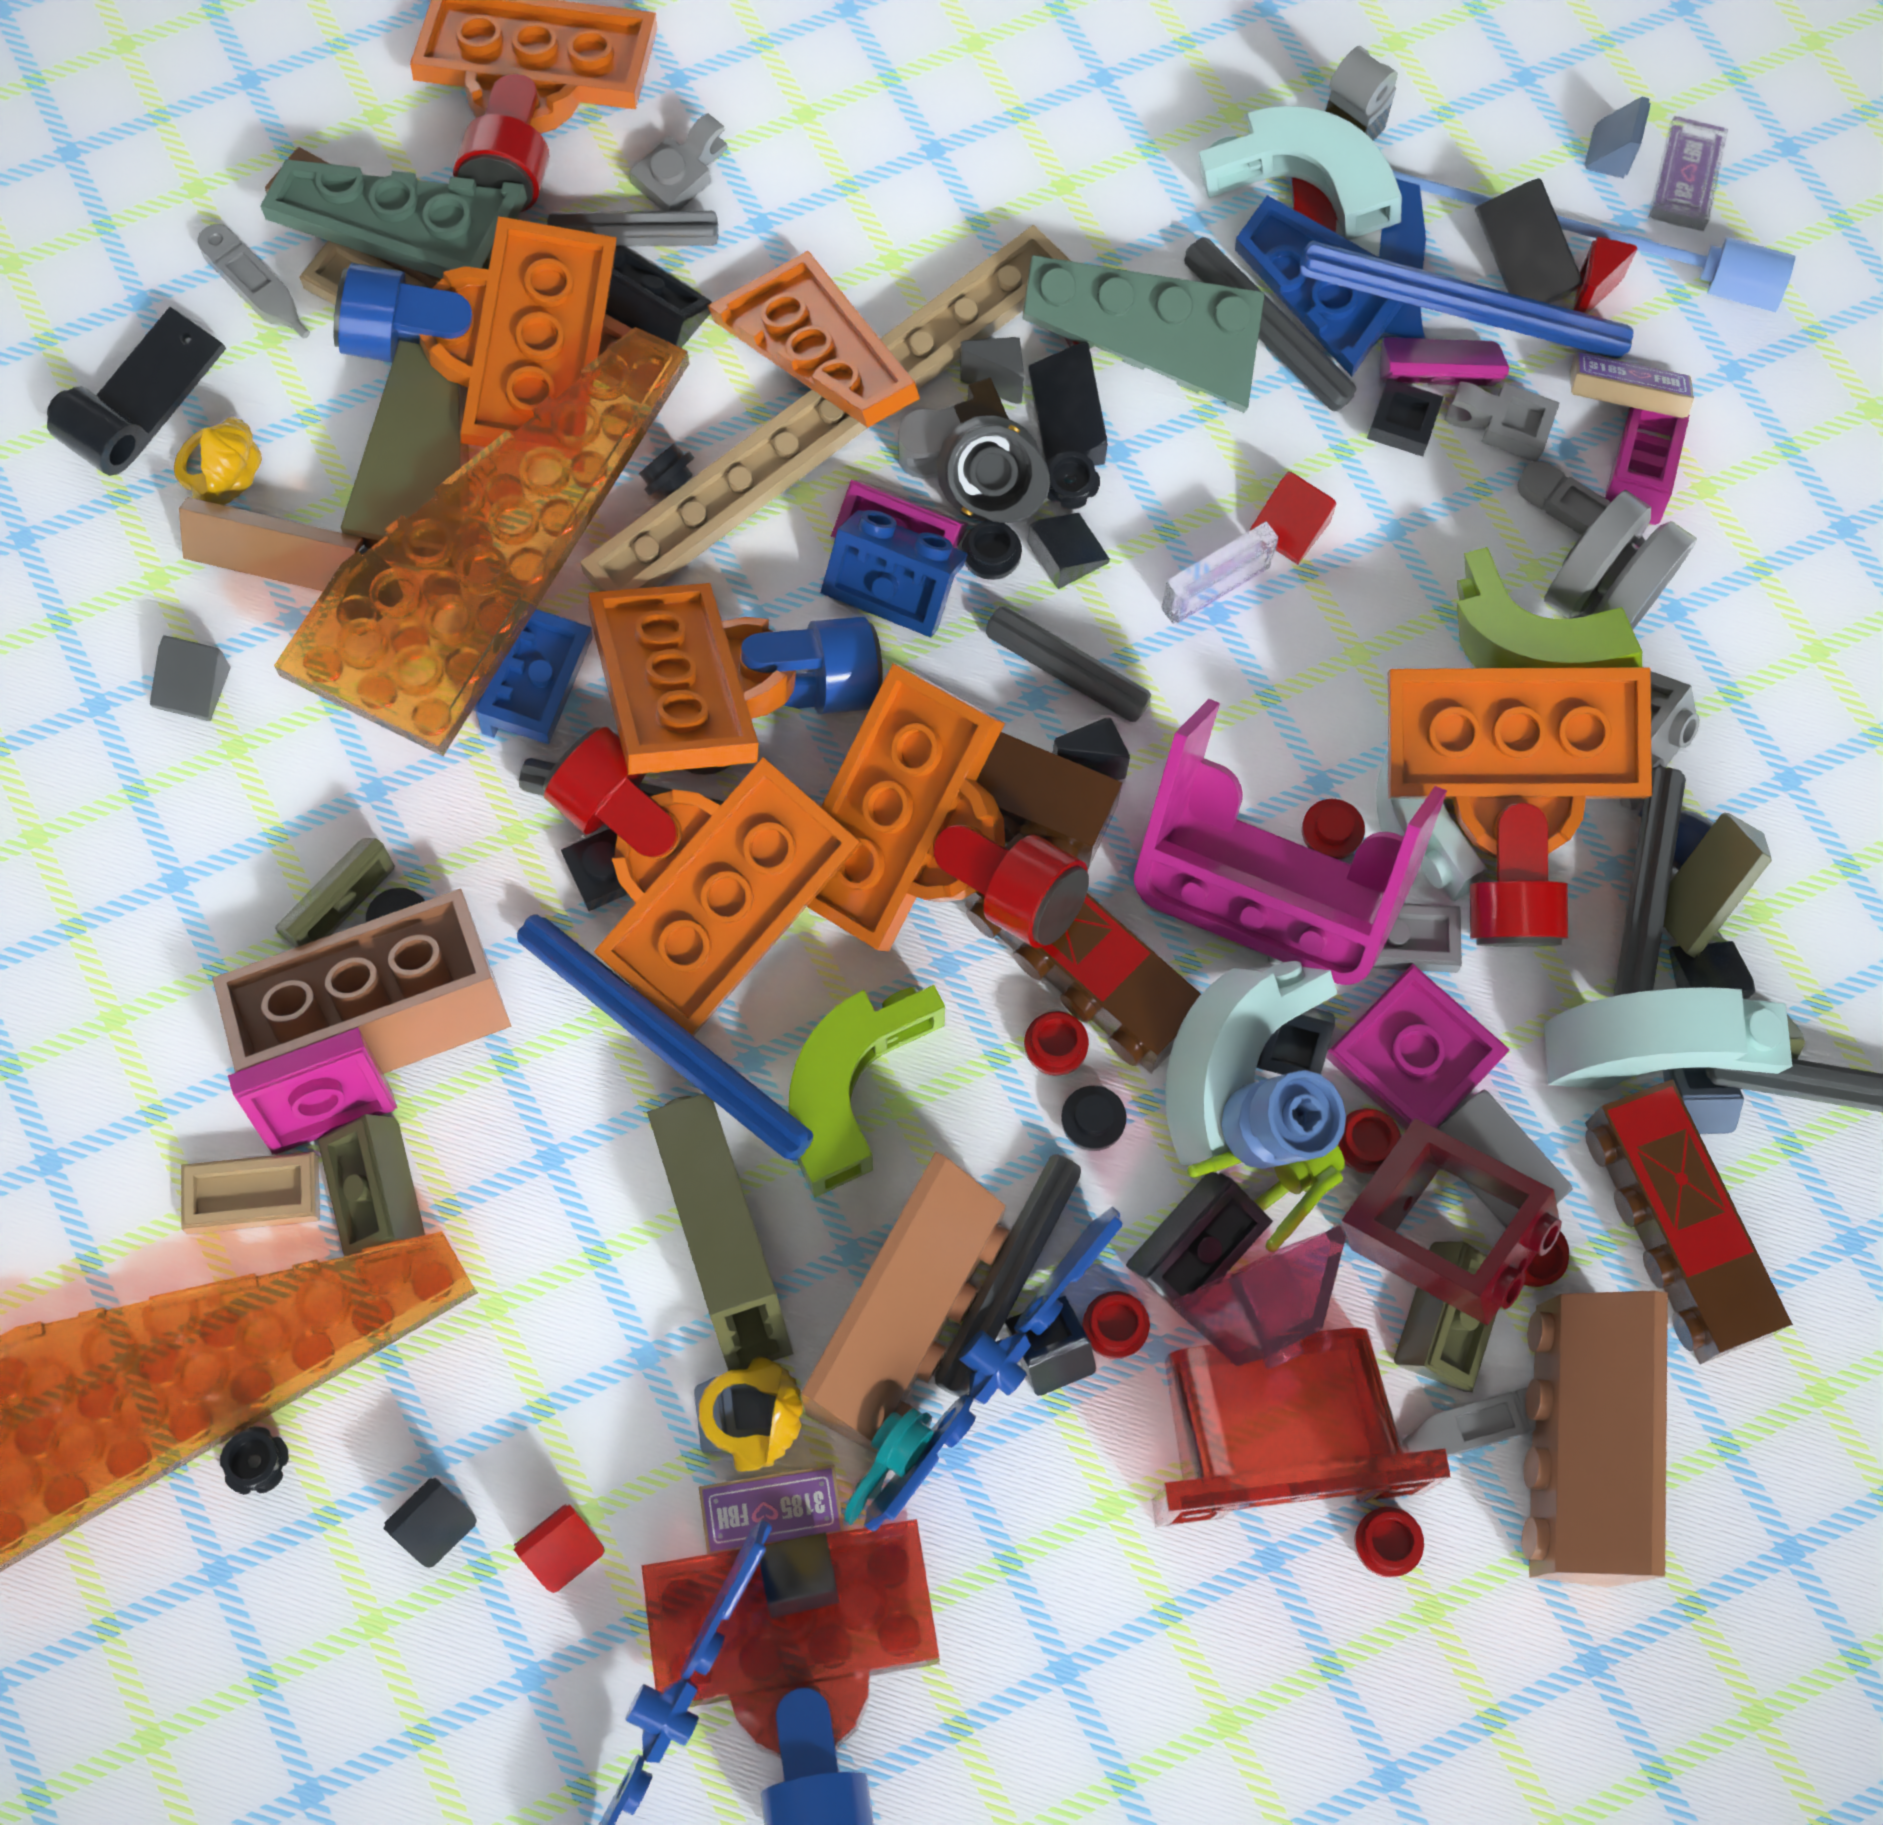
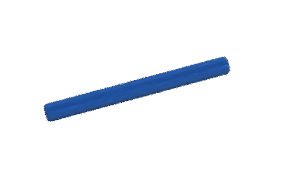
M1317 241L1309 242L1301 255L1299 271L1305 277L1615 359L1622 358L1630 351L1634 330L1631 326L1624 323Z
M533 914L526 918L524 925L517 931L518 943L784 1159L796 1161L803 1156L813 1141V1133L810 1129L547 918L541 917L538 914Z

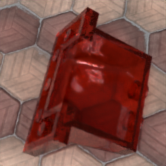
M1305 1321L1279 1327L1280 1336L1254 1339L1251 1329L1220 1332L1212 1336L1213 1344L1176 1350L1169 1353L1165 1359L1182 1480L1165 1482L1152 1498L1155 1528L1220 1520L1231 1511L1351 1496H1356L1358 1503L1423 1495L1451 1477L1446 1448L1410 1453L1403 1452L1368 1329L1342 1328L1320 1331L1319 1322Z

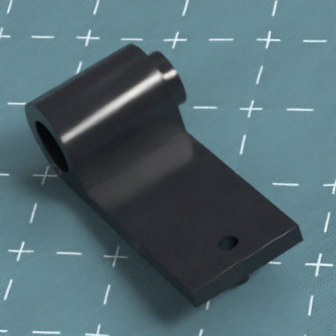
M169 306L97 395L83 386H78L59 392L51 400L47 408V430L52 437L104 474L109 476L117 475L126 470L136 460L227 348L221 341ZM187 338H191L188 343L185 341Z

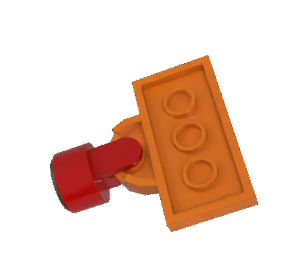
M431 0L410 61L413 81L465 87L468 105L475 116V119L468 124L453 168V177L474 179L477 187L502 189L503 182L523 184L527 200L521 212L530 209L538 200L550 157L549 148L541 135L542 133L555 130L569 120L580 103L636 110L658 30L656 12L564 0Z
M892 663L821 806L861 841L862 844L807 907L874 949L889 952L917 897L927 901L947 902L963 900L979 891L985 895L983 907L984 915L988 921L1030 946L1040 948L1058 940L1073 923L1086 898L1089 887V875L1084 861L1038 835L1026 836L1016 843L1010 851L1005 848L1004 818L994 797L976 781L1005 723L907 668Z
M1650 667L1390 669L1387 672L1388 799H1426L1434 786L1447 790L1444 799H1453L1457 823L1471 844L1497 859V882L1470 884V939L1476 940L1477 946L1491 947L1562 945V939H1568V883L1548 880V854L1571 840L1583 821L1586 799L1648 798L1652 796Z
M607 726L602 728L596 727L580 737L558 760L544 782L543 789L545 791L543 797L585 835L593 833L604 824L617 834L615 855L612 858V862L620 885L633 899L635 904L593 952L641 995L691 1035L695 1036L860 847L862 842L764 757L761 758L721 805L700 793L676 789L649 797L638 787L647 773L628 775L619 736Z

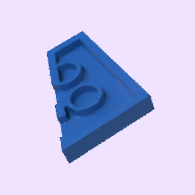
M1267 195L1236 237L1235 251L1352 377L1404 302L1303 276L1299 271L1301 255L1304 248L1311 241H1317L1376 258L1380 257Z

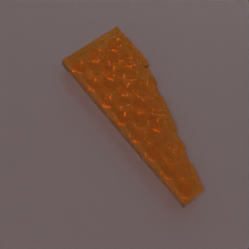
M634 327L583 368L580 371L582 378L556 399L549 396L533 409L534 416L512 434L508 430L505 431L434 489L436 496L407 519L401 515L384 529L386 536L363 555L357 551L344 561L274 664L279 677L430 751L444 756L690 364L688 351L639 328Z
M443 1231L365 1248L362 1249V1253L322 1262L316 1259L293 1264L291 1269L259 1276L253 1273L150 1296L148 1301L112 1309L101 1307L78 1312V1316L49 1323L38 1321L20 1325L0 1335V1573L225 1442L242 1430L254 1425L478 1294L447 1236Z

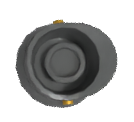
M995 415L977 416L957 425L943 441L936 462L938 484L946 500L961 514L977 521L991 520L993 522L1014 523L1031 517L1045 503L1050 488L1048 467L1040 454L1035 439L1022 425L1013 420Z

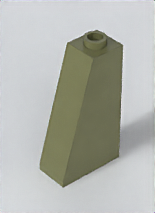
M400 340L340 529L344 534L362 537L363 545L385 563L469 578L472 570L469 445L461 443L460 435L467 398V387L448 381L430 365L420 344Z
M704 1093L694 1097L682 1096L669 1101L663 1107L647 1111L706 1306L728 1371L747 1369L752 1360L757 1357H764L774 1361L794 1354L777 1293L714 1101Z

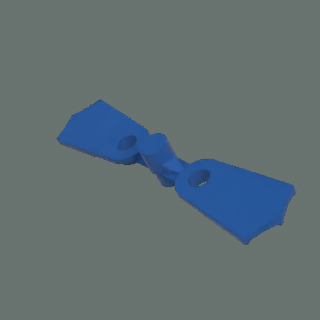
M1112 1206L1101 1216L1089 1223L1019 1317L1014 1327L1017 1334L995 1341L985 1331L980 1330L966 1344L958 1359L973 1371L970 1375L969 1395L964 1394L957 1399L933 1426V1436L912 1469L903 1477L895 1473L866 1509L864 1522L866 1528L875 1532L884 1520L896 1519L939 1461L937 1453L945 1444L949 1448L954 1447L972 1427L976 1420V1415L969 1410L973 1401L986 1405L997 1389L1001 1390L1006 1396H1009L1020 1386L1027 1372L1017 1363L1031 1347L1024 1333L1030 1329L1036 1335H1040L1056 1319L1063 1307V1304L1057 1299L1071 1281L1078 1282L1122 1227V1221L1119 1219L1120 1212Z
M761 1519L748 1534L686 1657L680 1673L682 1678L665 1687L662 1693L644 1683L636 1693L625 1716V1721L642 1729L643 1756L637 1754L630 1764L598 1825H615L622 1811L633 1816L640 1806L653 1777V1774L642 1769L644 1762L660 1763L671 1741L685 1747L691 1738L699 1716L688 1711L698 1691V1687L689 1677L694 1670L705 1676L712 1667L725 1639V1635L716 1630L722 1619L728 1620L766 1550L764 1543L772 1529L768 1522Z

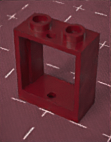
M1414 1118L1341 1220L1352 1251L1487 1326L1500 1307L1508 1309L1516 1301L1525 1282V1270L1536 1254L1544 1256L1550 1251L1559 1236L1562 1226L1554 1189L1417 1118ZM1440 1168L1519 1209L1474 1275L1395 1232Z

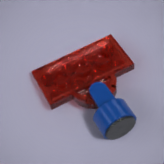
M917 1519L880 1525L875 1532L870 1531L868 1528H860L826 1534L840 1600L838 1604L770 1618L759 1562L728 1620L722 1619L716 1630L725 1635V1639L709 1672L704 1676L694 1670L689 1677L698 1687V1691L689 1707L730 1701L739 1727L755 1746L782 1760L784 1782L767 1787L760 1792L764 1825H874L867 1775L861 1772H839L836 1751L858 1731L869 1706L870 1676L940 1664ZM741 1549L641 1565L654 1685L657 1691L662 1693L665 1687L682 1678L680 1673L686 1657Z

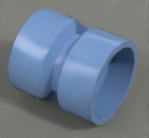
M1303 1070L1243 1085L1231 1094L1223 1109L1221 1126L1225 1142L1236 1158L1247 1166L1265 1169L1327 1155L1337 1147L1344 1134L1346 1113L1343 1100L1335 1086L1321 1074Z

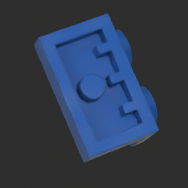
M858 510L837 530L820 593L931 638L939 629L954 577L964 566L967 553L954 548L948 539L938 534H919L897 525L894 518L883 512Z
M521 604L513 624L504 623L499 632L494 650V656L498 660L491 677L482 676L473 695L472 711H475L477 714L481 733L494 738L498 729H502L549 745L593 639L592 627Z

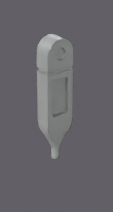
M212 224L205 227L197 238L198 246L205 261L220 274L222 279L264 321L293 328L303 339L308 338L310 331L300 322L294 300L286 285L244 243L242 244V241L231 229L221 224Z
M1534 461L1525 466L1518 481L1520 495L1526 501L1540 510H1545V513L1580 535L1584 533L1595 519H1598L1611 503L1571 476L1568 478L1565 476L1566 473L1550 463ZM1641 536L1636 544L1638 547H1641L1646 541L1643 536Z
M1528 1387L1516 1390L1514 1393L1508 1392L1432 1415L1403 1441L1384 1446L1385 1455L1387 1458L1403 1453H1410L1432 1458H1447L1513 1439L1525 1433L1530 1434L1536 1430V1420L1529 1419L1526 1413L1525 1398Z

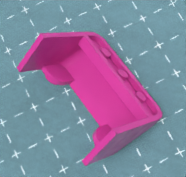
M1208 698L1174 734L1134 873V884L1138 895L1153 909L1279 961H1299L1302 967L1331 970L1334 983L1351 985L1362 981L1377 962L1418 874L1447 790L1434 786L1408 823L1404 836L1392 832H1377L1368 836L1356 850L1350 865L1237 820L1243 800V791L1238 778L1227 767L1204 758L1220 706V702Z

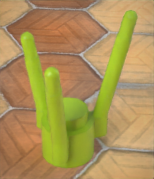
M1338 1145L1324 1157L1274 1167L1279 1181L1253 1200L1263 1211L1288 1192L1300 1194L1304 1191L1306 1194L1267 1240L1265 1247L1269 1252L1277 1251L1326 1192L1343 1181L1341 1172L1345 1168V1161ZM1229 1151L1190 1165L1187 1173L1190 1177L1195 1178L1243 1162Z

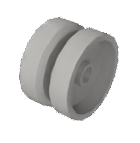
M1625 489L1607 506L1598 519H1595L1575 543L1545 594L1544 602L1570 619L1583 613L1601 593L1604 597L1593 614L1623 607L1634 630L1680 569L1698 538L1673 521H1670L1656 528L1642 546L1638 547L1636 544L1650 523L1651 506Z

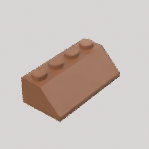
M461 888L212 978L235 1073L359 1028L383 1074L512 1027L496 979Z
M935 1151L801 1392L806 1416L875 1454L878 1451L871 1447L875 1434L893 1412L903 1417L909 1410L914 1408L905 1401L917 1379L928 1384L936 1372L947 1347L938 1343V1340L948 1321L951 1319L961 1324L977 1295L979 1288L970 1284L974 1273L981 1261L991 1266L993 1265L1010 1232L1009 1229L1001 1226L1006 1205L948 1157Z
M1654 1290L1565 1293L1557 1295L1536 1305V1311L1531 1315L1527 1330L1528 1346L1535 1354L1534 1378L1530 1381L1527 1388L1525 1408L1528 1418L1536 1420V1430L1532 1431V1447L1527 1451L1523 1468L1525 1485L1531 1489L1530 1517L1524 1523L1521 1539L1523 1555L1526 1559H1529V1578L1606 1588L1664 1578L1666 1566L1668 1292Z

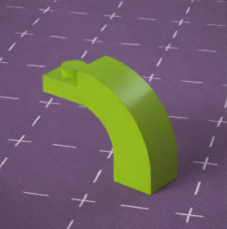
M1488 547L1464 553L1466 578L1457 580L1459 601L1456 602L1459 643L1475 668L1642 667L1643 651L1623 607L1572 619H1554L1535 615L1521 608L1510 598Z
M935 985L919 992L916 987L902 989L886 998L882 1003L883 1008L876 1012L863 989L830 1011L815 1027L803 1045L791 1077L788 1112L813 1133L811 1145L797 1161L814 1198L873 1171V1154L858 1126L850 1105L853 1090L861 1074L873 1061L894 1049L945 1026L946 1007Z

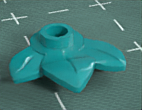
M912 1408L903 1417L893 1412L884 1421L871 1442V1447L878 1451V1454L871 1469L855 1486V1491L846 1505L844 1513L845 1522L852 1525L865 1507L867 1500H874L877 1497L890 1470L903 1477L912 1469L933 1436L934 1431L930 1428L932 1415L927 1412L921 1413Z

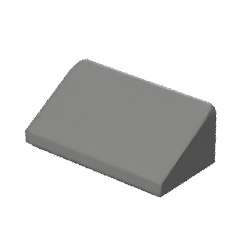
M1485 1089L1476 1094L1438 1128V1130L1554 1189L1557 1204L1573 1190L1570 1182ZM1464 1181L1499 1222L1507 1228L1519 1209Z

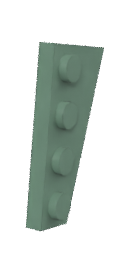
M285 160L260 207L265 219L442 279L444 271L464 266L489 269L498 216L517 219L527 200L523 184L503 182L502 189L477 187L474 179L450 177L449 183L417 180L416 174L410 172L392 171L390 176L382 177L363 175L360 167Z
M1032 255L1022 320L1077 343L1088 342L1091 349L1094 347L1123 358L1122 362L1143 371L1145 368L1177 381L1176 385L1197 394L1200 391L1225 401L1226 406L1245 413L1249 407L1265 292Z

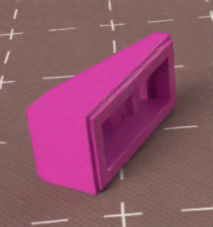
M1629 407L1604 498L1612 502L1619 493L1626 489L1651 506L1649 524H1659L1672 495L1690 415L1679 418ZM1639 428L1670 437V440L1638 432L1637 430Z

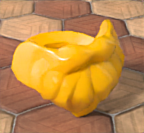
M234 416L228 417L221 424L206 427L194 433L183 443L173 465L174 476L181 486L186 490L192 491V498L226 505L251 486L255 473L262 462V453L253 441V434L249 425ZM200 444L201 470L203 473L188 474L186 469L188 457Z
M764 1357L753 1359L747 1369L730 1370L715 1377L704 1389L699 1402V1422L706 1438L718 1449L732 1454L734 1468L739 1472L756 1471L762 1467L773 1466L775 1460L784 1456L786 1449L790 1448L793 1441L797 1439L802 1426L799 1417L803 1413V1404L799 1398L801 1390L796 1385V1379L789 1374V1370L781 1367L779 1363ZM734 1384H747L765 1394L776 1396L770 1436L751 1435L735 1438L725 1434L717 1426L713 1417V1406L717 1396L724 1389Z

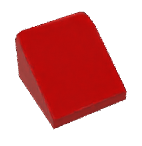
M1597 236L1596 240L1592 241L1580 268L1582 285L1576 289L1572 310L1588 314L1624 279L1637 252V246Z
M1288 471L1278 483L1249 529V532L1263 524L1258 540L1299 565L1331 523L1337 503L1326 493L1293 472Z
M570 1504L561 1506L514 1544L515 1548H513L521 1561L545 1589L551 1593L560 1591L602 1557L605 1552L603 1544Z

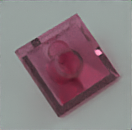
M1338 1225L1285 1245L1275 1252H1270L1173 1300L1177 1312L1234 1365L1240 1366L1262 1359L1266 1369L1274 1368L1304 1353L1300 1340L1323 1329L1346 1236L1341 1226Z

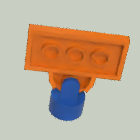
M498 216L489 269L464 266L444 271L443 278L433 288L406 284V276L403 271L351 263L349 268L343 269L339 281L334 312V346L339 347L340 354L393 363L399 340L420 344L430 365L448 381L468 387L460 433L462 444L582 464L617 237Z
M711 583L588 592V612L628 775L757 763L759 743L751 719L769 715L782 706L798 709L814 707L818 714L869 710L883 683L882 655L878 635L874 625L868 622L865 617L815 620L809 622L807 629L773 632L769 629V619L741 617L722 621ZM807 669L806 673H796V670Z

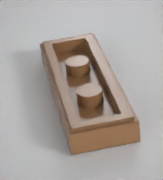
M187 497L179 507L183 559L346 596L359 548L363 546L362 537Z

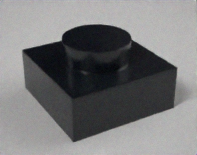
M1387 378L1367 439L1423 457L1444 396Z
M610 828L561 849L564 861L588 912L628 895L618 881L612 858L615 855L617 834Z

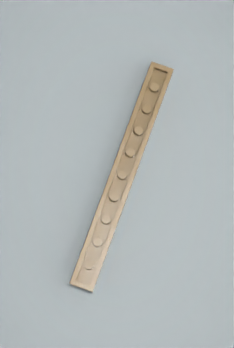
M1034 224L880 338L915 381L917 390L960 359L961 342L964 340L987 339L1023 311L1032 255L1071 261ZM811 389L580 561L583 574L599 591L658 587L865 431L867 427Z

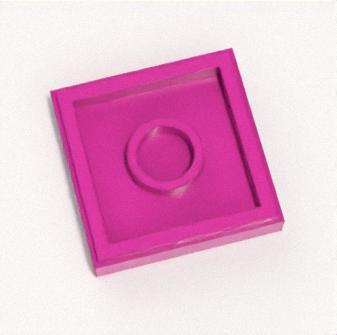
M1412 964L1328 1050L1326 1059L1405 1130L1414 1118L1437 1129L1506 1056L1510 1049L1419 968Z
M359 1028L228 1075L233 1096L272 1155H277L317 1140L321 1136L365 1114L381 1116L398 1108L393 1091Z

